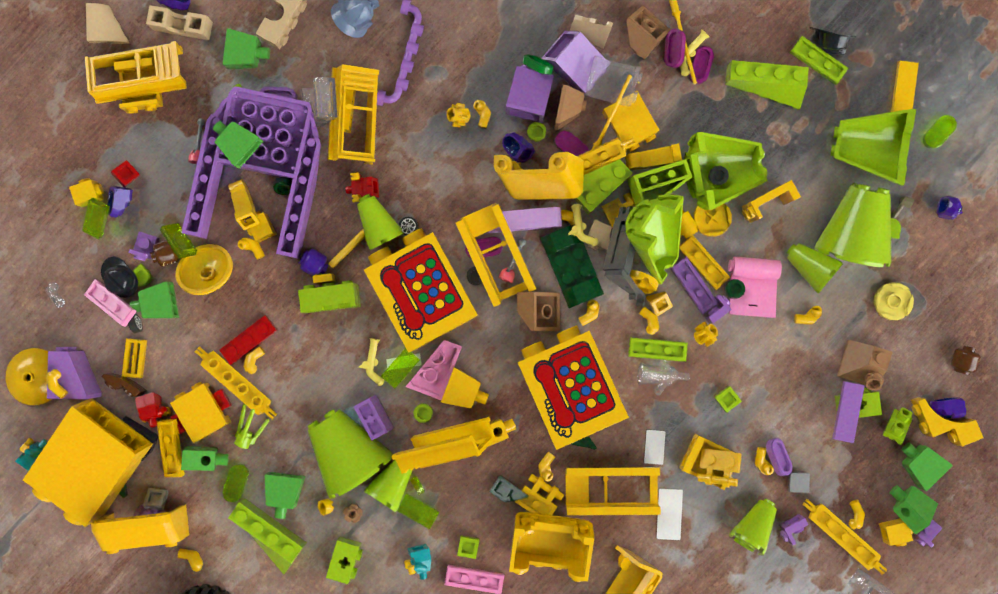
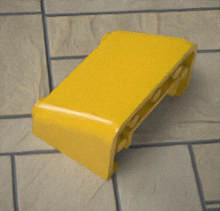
M569 152L554 153L549 159V169L528 170L522 169L521 163L512 161L507 155H494V169L508 193L514 199H575L583 192L584 159Z

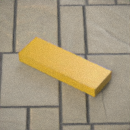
M901 60L897 62L891 112L913 109L919 63Z
M694 235L690 236L679 246L682 254L685 257L687 256L691 264L714 290H717L731 278Z
M177 419L158 420L157 429L164 477H182L185 473L184 470H181L182 451Z

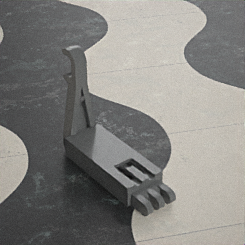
M620 207L618 217L614 221L603 265L604 276L629 293V300L637 299V307H643L646 302V296L629 275L636 250L627 237L625 223L628 214L634 207Z

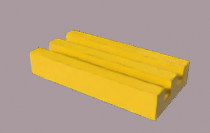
M126 338L122 377L143 378L147 340ZM134 343L131 373H128L131 344ZM139 344H140L139 360H138V369H137V374H136L137 359H138V350H139Z

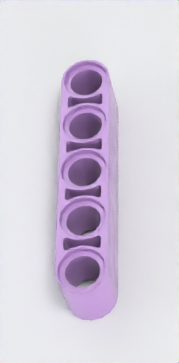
M561 207L502 211L511 231L562 227ZM498 227L486 233L502 232V230Z

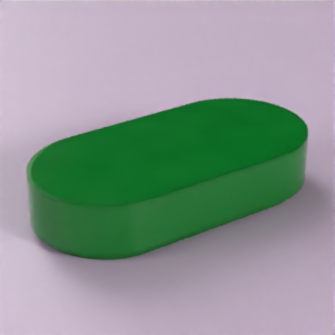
M526 54L523 57L522 63L542 74H552L554 66L546 60L531 54Z

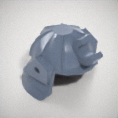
M338 0V3H335L331 8V16L336 26L343 33L354 38H360L365 35L367 29L373 24L371 21L373 9L378 8L380 5L378 0Z

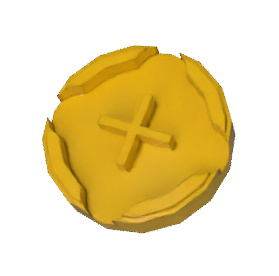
M725 204L712 210H704L697 206L693 213V219L697 224L696 228L700 234L707 237H716L728 230L732 222V214L730 208Z
M631 270L630 277L644 294H651L657 290L659 283L654 277L641 271Z

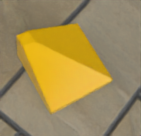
M665 291L646 296L647 302L657 316L673 307Z

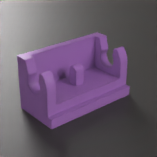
M377 395L353 406L371 441L394 428Z

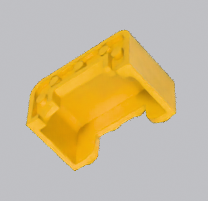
M529 512L516 513L509 572L522 575L529 570V565L535 567L545 566L556 570L568 569V576L573 581H588L594 545L593 524L584 519Z

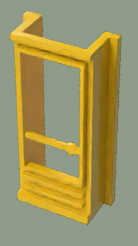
M172 41L170 44L94 57L86 56L87 91L95 99V103L100 104L187 89L186 81L180 74L178 55L183 54V48L176 41ZM152 57L155 61L156 76L141 78L139 60ZM136 60L138 79L96 86L95 69L114 66V62Z
M344 64L337 68H332L328 160L365 161L364 164L369 165L375 162L379 70ZM346 89L368 92L367 107L346 105ZM345 108L348 110L358 109L367 111L365 153L343 150Z
M491 204L461 217L456 222L493 307L500 305L503 299L515 295L517 292L527 289L529 292L536 290V286L499 204ZM500 227L506 241L503 240L500 244L481 251L475 237ZM508 244L524 282L500 292L483 254Z
M489 417L414 435L411 438L414 446L413 449L394 453L391 457L393 460H396L403 474L409 469L425 468L473 456L478 457L496 437L489 423L491 420Z
M660 467L566 468L567 515H661V507L658 505V476H660ZM589 476H604V503H589ZM607 476H649L650 502L607 503V481L609 480Z

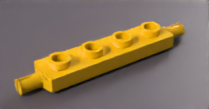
M617 137L579 155L578 157L584 159V175L625 157V149L636 145L633 137L624 142Z
M200 346L197 348L198 350H195L194 353L203 359L200 365L250 409H255V413L258 416L265 413L271 420L277 416V413L269 407L271 400L215 351L207 353Z
M809 499L803 502L802 505L810 511L808 518L867 570L875 568L881 575L885 574L887 568L879 562L881 555L821 503L815 506Z

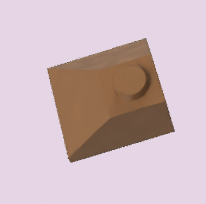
M644 6L640 7L627 19L630 47L634 49L638 56L644 59L653 52L671 30Z
M567 85L562 86L554 126L555 131H558L579 117L581 111H585L587 100L584 99L583 92Z
M517 292V312L531 331H560V293Z
M848 340L837 376L865 385L864 379L869 373H879L882 377L884 376L893 352Z

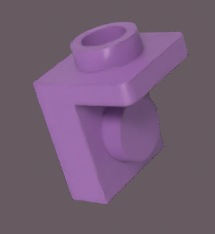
M139 232L134 248L129 249L128 253L134 254L133 258L145 261L146 258L152 259L150 252H153V245L158 243L159 237Z
M719 294L715 296L720 307L718 308L716 305L708 311L709 315L706 317V320L709 324H714L732 310L729 307L731 305L729 300L724 295L721 296Z
M798 514L779 524L782 530L780 535L785 542L788 541L791 545H795L796 542L792 533L802 532L804 527L808 526L806 519Z
M932 519L930 526L917 534L913 532V535H915L914 540L921 546L927 545L932 548L934 544L931 541L941 531L942 527Z

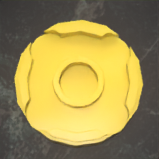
M890 282L884 284L874 295V306L877 313L887 320H900L910 314L914 305V298L909 288L901 283Z

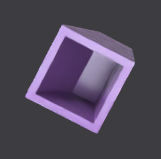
M564 31L542 57V59L554 66V72L574 89L583 93L590 91L594 87V82L606 73V68L610 65L589 40L578 31Z
M526 65L517 66L506 104V115L543 123L554 75L536 72Z
M56 347V351H48V372L57 369L61 373V377L57 379L58 383L68 391V394L62 399L102 397V392L84 351H78L77 347ZM47 384V399H60L49 390Z

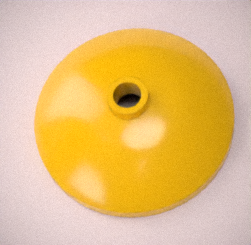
M206 244L198 246L186 253L178 263L176 281L185 292L192 295H205L214 292L229 279L233 269L232 258L228 251L219 245Z
M40 348L26 349L16 354L9 362L5 375L6 385L11 395L17 401L35 406L52 400L47 399L48 351ZM28 374L31 376L30 381L27 380Z

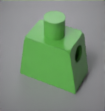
M227 28L223 65L227 69L257 68L259 58H270V48L261 47V41L258 37Z
M218 121L213 127V130L219 135L215 140V144L228 160L239 169L263 143V140L233 121L228 126Z
M163 282L138 291L139 300L130 302V306L136 312L141 311L142 318H179L173 282Z
M909 442L901 449L907 455L902 461V466L916 486L924 491H928L953 466L939 454L924 445H919L915 448Z
M186 446L182 451L181 470L214 471L217 465L228 466L229 454L218 453V448ZM204 456L210 457L211 461H206Z
M277 472L265 474L266 506L275 507V518L285 519L287 509H294L297 506L305 476Z
M898 485L894 486L889 494L897 500L893 510L915 534L930 526L938 503L915 486H911L905 491Z

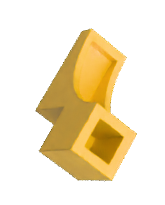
M917 397L911 400L912 411L920 422L919 428L926 436L936 437L949 432L947 435L950 442L961 447L984 438L976 420L967 418L959 421H949L935 413L925 398Z

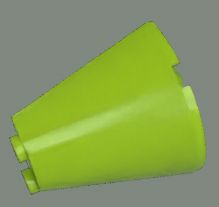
M916 109L840 120L839 127L835 126L833 138H837L836 145H832L830 156H834V159L894 184L904 186L907 172V157L911 133L914 128Z
M696 132L689 139L687 145L690 147L689 151L685 152L684 159H687L692 178L686 183L692 198L698 200L697 205L704 210L715 209L768 181L767 169L763 167L761 161L765 155L762 143L704 132ZM715 166H723L728 171V180L722 185H714L708 178L709 171Z
M859 184L858 187L851 186L816 242L814 249L826 255L831 253L838 259L874 267H883L886 264V267H890V190L878 187L874 191L870 190L871 186Z
M658 195L657 199L650 201L646 199L640 202L630 211L625 223L628 239L650 275L661 285L667 277L665 269L673 267L679 257L684 200L683 196Z
M334 409L330 410L324 415V420L321 422L315 420L308 425L309 429L307 430L324 486L330 499L335 498L336 493L341 496L366 481L379 471L382 463L386 465L393 455L377 439L371 441L367 431L341 409L334 411Z

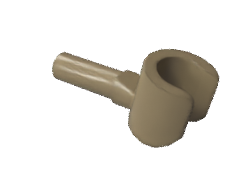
M906 196L901 197L898 208L891 215V218L895 219L904 207L911 208L914 199Z

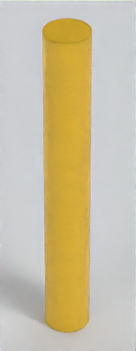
M362 229L328 263L332 268L340 263L365 238L364 230Z

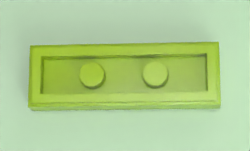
M803 36L799 38L789 52L835 85L839 83L849 69Z
M630 337L628 356L686 362L688 343Z

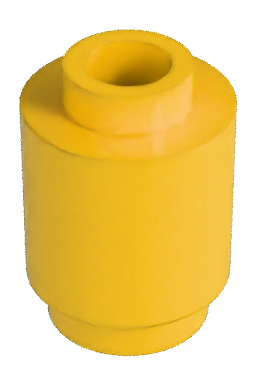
M683 210L680 235L687 239L697 233L698 229L689 211L684 212Z

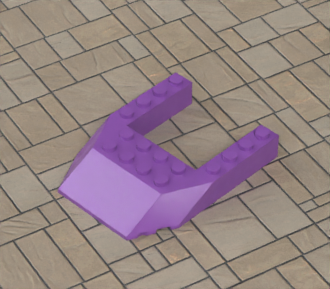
M234 86L229 92L228 97L219 104L220 106L215 113L211 114L207 119L181 233L207 239L223 165L235 167L215 144V140L219 135L213 130V127L218 121L223 122L226 126L233 121L263 140V143L240 169L292 180L276 254L300 259L316 188L321 149L311 103Z

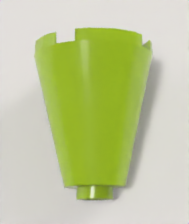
M368 194L359 199L360 203L357 204L366 242L370 250L404 233L402 228L375 196L370 197Z
M798 243L797 246L793 244L786 252L789 254L787 259L818 294L843 265L841 261L801 243Z
M394 460L365 488L364 492L396 512L412 470L409 469L406 473L402 474L396 460Z
M764 499V501L759 500L730 531L729 537L735 536L734 541L751 552L756 549L759 551L758 555L764 556L777 509L774 507L775 503L768 499Z

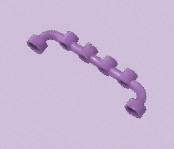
M403 0L400 13L408 15V12H411L414 15V21L395 91L391 96H387L386 91L379 89L377 105L383 106L384 103L396 102L400 98L402 91H407L408 88L407 72L412 73L414 62L411 61L412 54L417 55L419 47L416 39L417 36H422L424 26L421 25V12L416 6L411 4V0Z

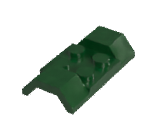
M575 224L540 238L568 308L604 295L584 243L577 236L568 235Z

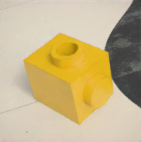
M90 178L78 181L79 184L69 187L76 206L85 207L104 200L102 185Z
M257 211L260 224L248 228L247 232L250 236L254 237L255 241L262 242L277 234L268 214ZM250 216V218L247 219L246 222L248 223L252 221L253 218Z
M901 518L879 523L883 542L889 546L907 545L906 542L913 541V531Z

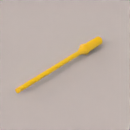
M669 0L672 16L677 21L678 29L683 31L677 0ZM685 43V55L693 84H696L697 81L688 47Z
M628 74L600 137L593 143L592 149L602 145V139L632 75Z

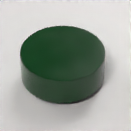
M279 177L275 179L273 189L279 195H289L292 181L285 177Z
M733 279L726 284L725 293L731 299H738L744 295L745 285L742 281Z

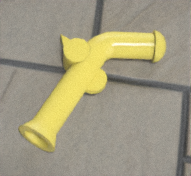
M701 30L700 35L688 46L690 57H694L696 55L695 50L705 39L710 37L704 30ZM685 54L684 61L680 66L682 76L690 74Z
M572 205L570 208L573 210L575 226L572 227L568 235L577 236L580 241L595 247L598 244V239L584 234L583 231L587 228V225L582 223L580 210L582 205Z
M369 338L368 359L359 368L366 369L368 377L378 384L377 386H382L384 378L382 379L373 370L374 366H377L379 363L375 357L380 339Z

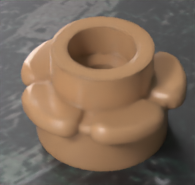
M869 373L864 379V384L870 390H879L884 383V379L879 373Z
M350 504L343 511L345 520L349 523H357L362 516V509L356 504Z

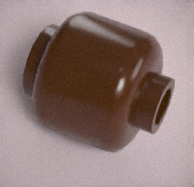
M167 239L154 244L153 252H150L154 263L158 262L161 267H165L178 262L181 253L177 243Z
M964 345L963 349H955L951 360V366L954 367V371L966 375L977 371L981 356L975 352V348Z

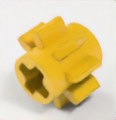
M452 104V107L447 110V119L449 122H452L453 127L465 126V123H468L470 120V111L468 108H465V104Z
M705 321L695 328L694 338L698 344L702 345L705 343V346L708 347L717 341L718 330L713 324L707 325Z

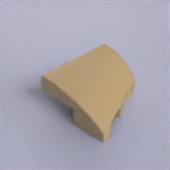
M86 3V30L89 43L129 44L128 38L124 35L121 25L116 20L114 12L109 5Z
M575 15L570 31L581 32L592 45L604 49L613 23L608 21L605 26L600 24L597 19Z

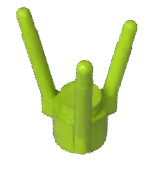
M245 404L242 406L234 444L240 448L248 449L250 444H255L256 439L270 420L266 419L252 437L253 433L248 431L255 409H251L245 427L242 429L247 406Z

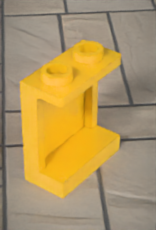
M152 57L140 59L141 78L156 76L154 59ZM136 60L114 62V70L119 73L120 82L138 79ZM162 93L123 99L122 104H119V108L129 114L138 113V110L143 109L145 111H156L157 108L163 107Z
M638 91L621 99L610 122L617 137L622 142L633 137L636 145L625 149L630 152L638 149L640 143L644 141L649 143L656 139V134L660 131ZM615 103L603 109L602 114L605 119H608Z
M790 180L741 206L744 218L747 221L749 220L750 223L763 218L758 207L779 196L783 205L800 198L801 196L793 181Z
M196 383L191 387L192 390L185 393L184 391L174 397L175 400L170 403L193 443L202 440L232 422L229 416H225L208 388L210 386L209 383Z
M694 434L679 469L698 477V474L706 475L707 469L699 468L701 449L733 451ZM714 470V476L723 477L724 471ZM713 484L722 490H725L726 488L720 484Z

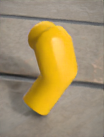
M261 346L246 355L243 367L249 374H254L257 371L256 360L265 354Z

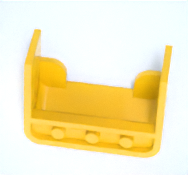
M181 505L171 512L115 518L114 513H110L91 522V530L101 550L106 551V554L118 553L122 549L156 545L174 547L177 546V542L189 536L186 505Z
M617 545L615 549L621 553L618 558V566L622 569L606 594H652L662 579V572L632 551Z

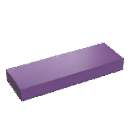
M687 256L675 263L673 267H670L701 314L706 313L719 304Z
M843 381L832 439L854 443L865 385Z

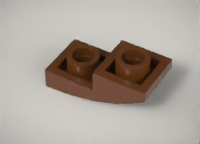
M107 373L101 376L109 388L117 390L124 387V391L131 397L142 396L147 391L135 381L122 377V375Z

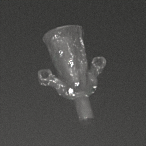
M661 360L660 366L640 363L638 368L637 381L639 385L660 384L654 387L656 395H661L666 386H670L676 380H689V373L677 372V369L669 366L666 360Z

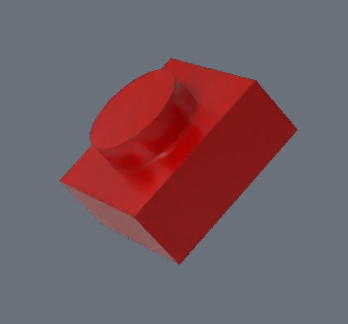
M127 160L111 171V174L123 187H126L140 176Z

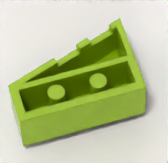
M619 159L585 174L583 178V192L574 200L582 205L583 210L589 215L633 173Z
M687 159L634 175L627 179L636 206L646 199L650 201L657 199L658 195L671 194L690 180L692 174Z
M350 280L342 281V284L339 285L324 283L322 284L323 287L315 288V285L303 286L304 289L298 290L300 312L311 313L361 307L359 285Z

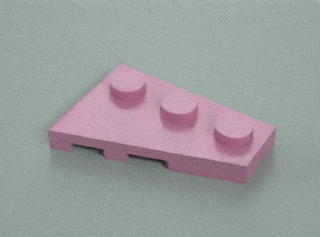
M443 340L406 387L442 400L462 346Z

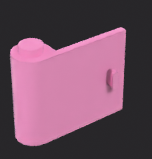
M733 257L732 260H729L728 271H731L730 281L738 279L745 285V293L742 297L738 299L730 298L729 302L731 305L729 307L732 310L729 311V315L776 318L777 280L780 278L782 270L780 260Z

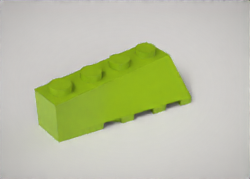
M732 60L727 65L725 85L748 93L751 92L759 95V97L769 98L777 101V103L786 104L800 110L807 89L809 67Z
M245 498L237 504L228 519L251 535L283 574L286 573L307 543Z

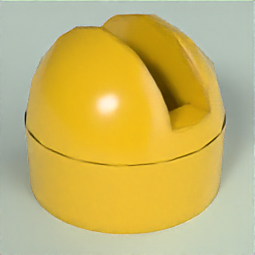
M327 498L318 501V510L321 515L330 514L334 510V506H332L334 502Z

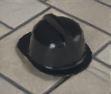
M810 27V29L819 32L820 47L828 54H845L850 38L856 37L839 35Z
M116 256L109 257L104 261L101 267V277L107 290L122 298L131 297L138 289V279L129 266Z

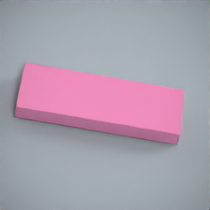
M95 279L84 294L121 326L126 327L136 313L134 308L115 293L108 291L99 280Z
M448 565L444 585L501 594L504 574Z

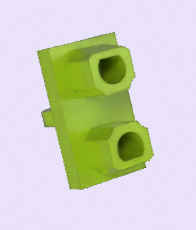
M904 407L900 410L894 409L883 436L889 437V439L895 440L901 445L913 418L911 416L913 413Z

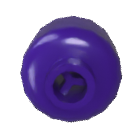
M315 249L305 250L298 262L301 264L300 269L310 276L324 274L329 266L326 264L327 257Z

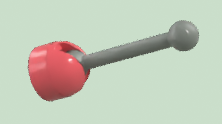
M202 118L197 120L199 126L196 149L192 150L188 157V162L192 164H197L200 153L202 126L205 124V120Z
M519 239L518 241L519 250L526 244L524 239ZM514 257L510 266L504 268L498 276L499 279L511 284L515 277V272L512 270L515 264Z

